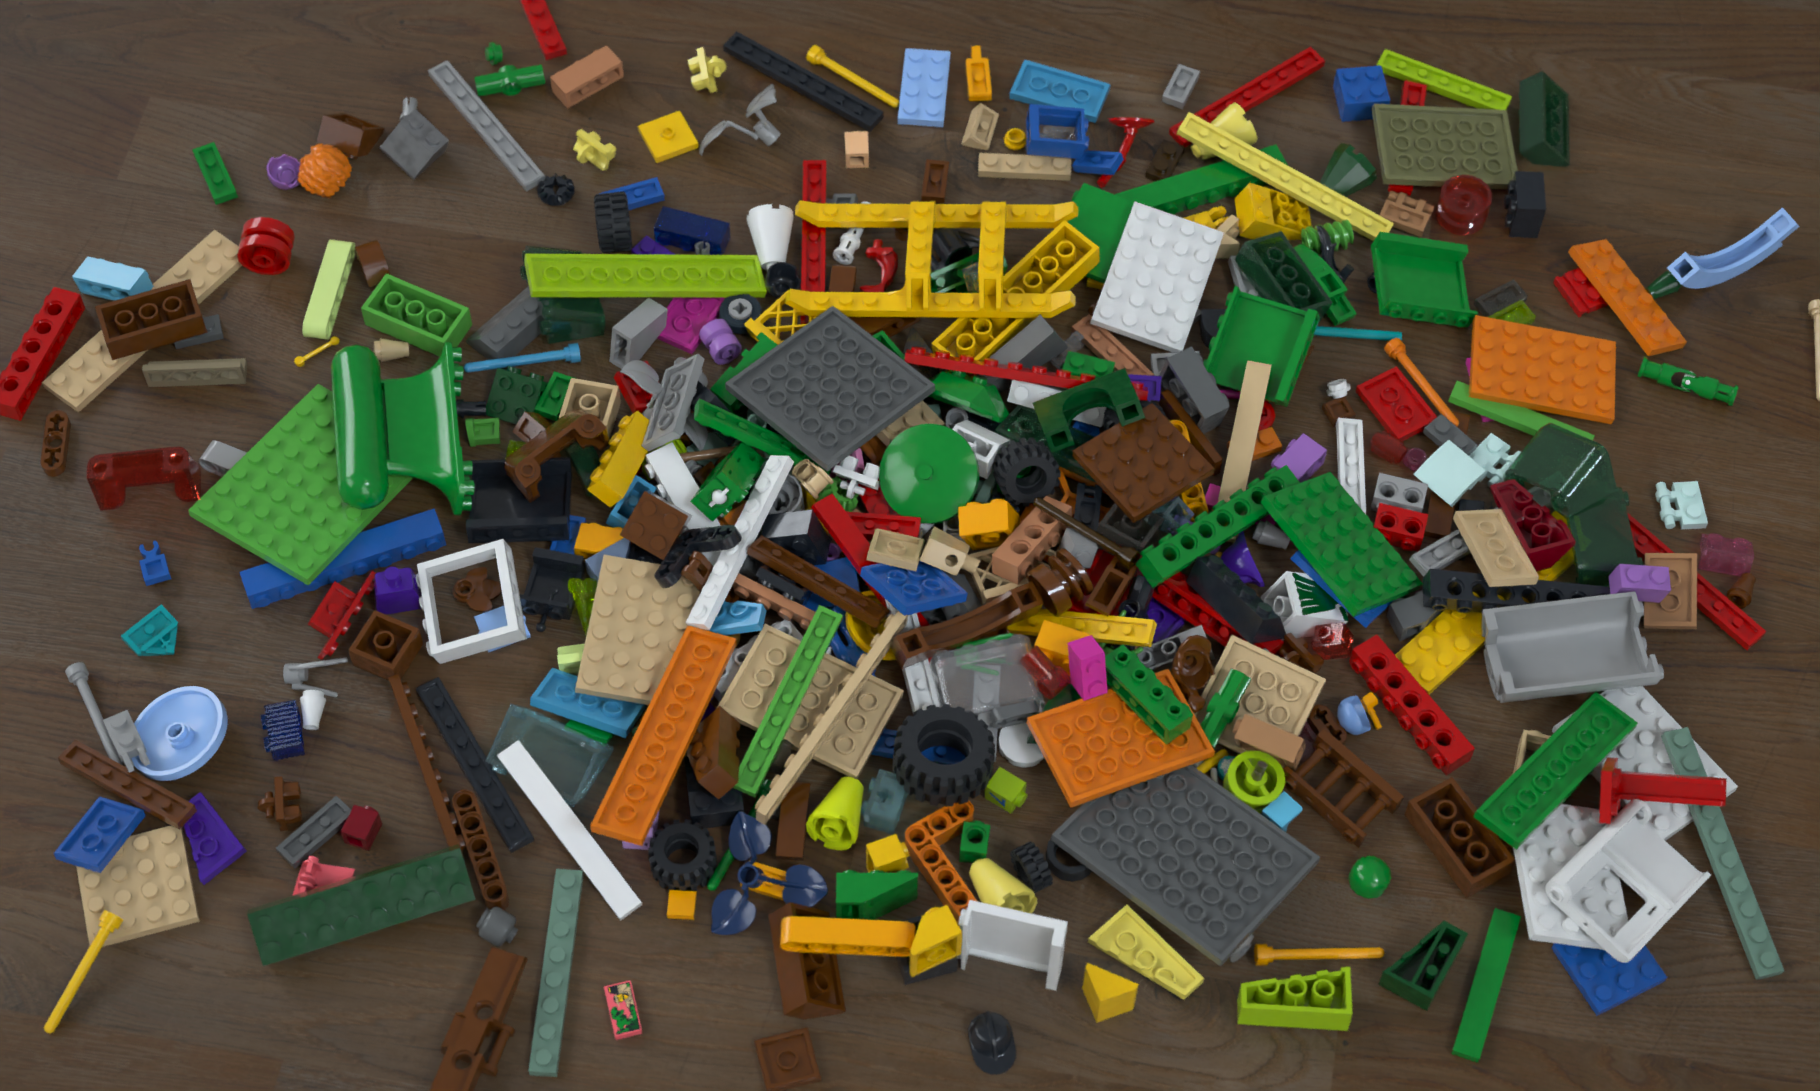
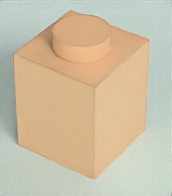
M868 131L845 132L846 168H869Z

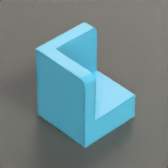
M1283 791L1275 801L1262 810L1261 815L1286 832L1288 824L1302 812V806Z

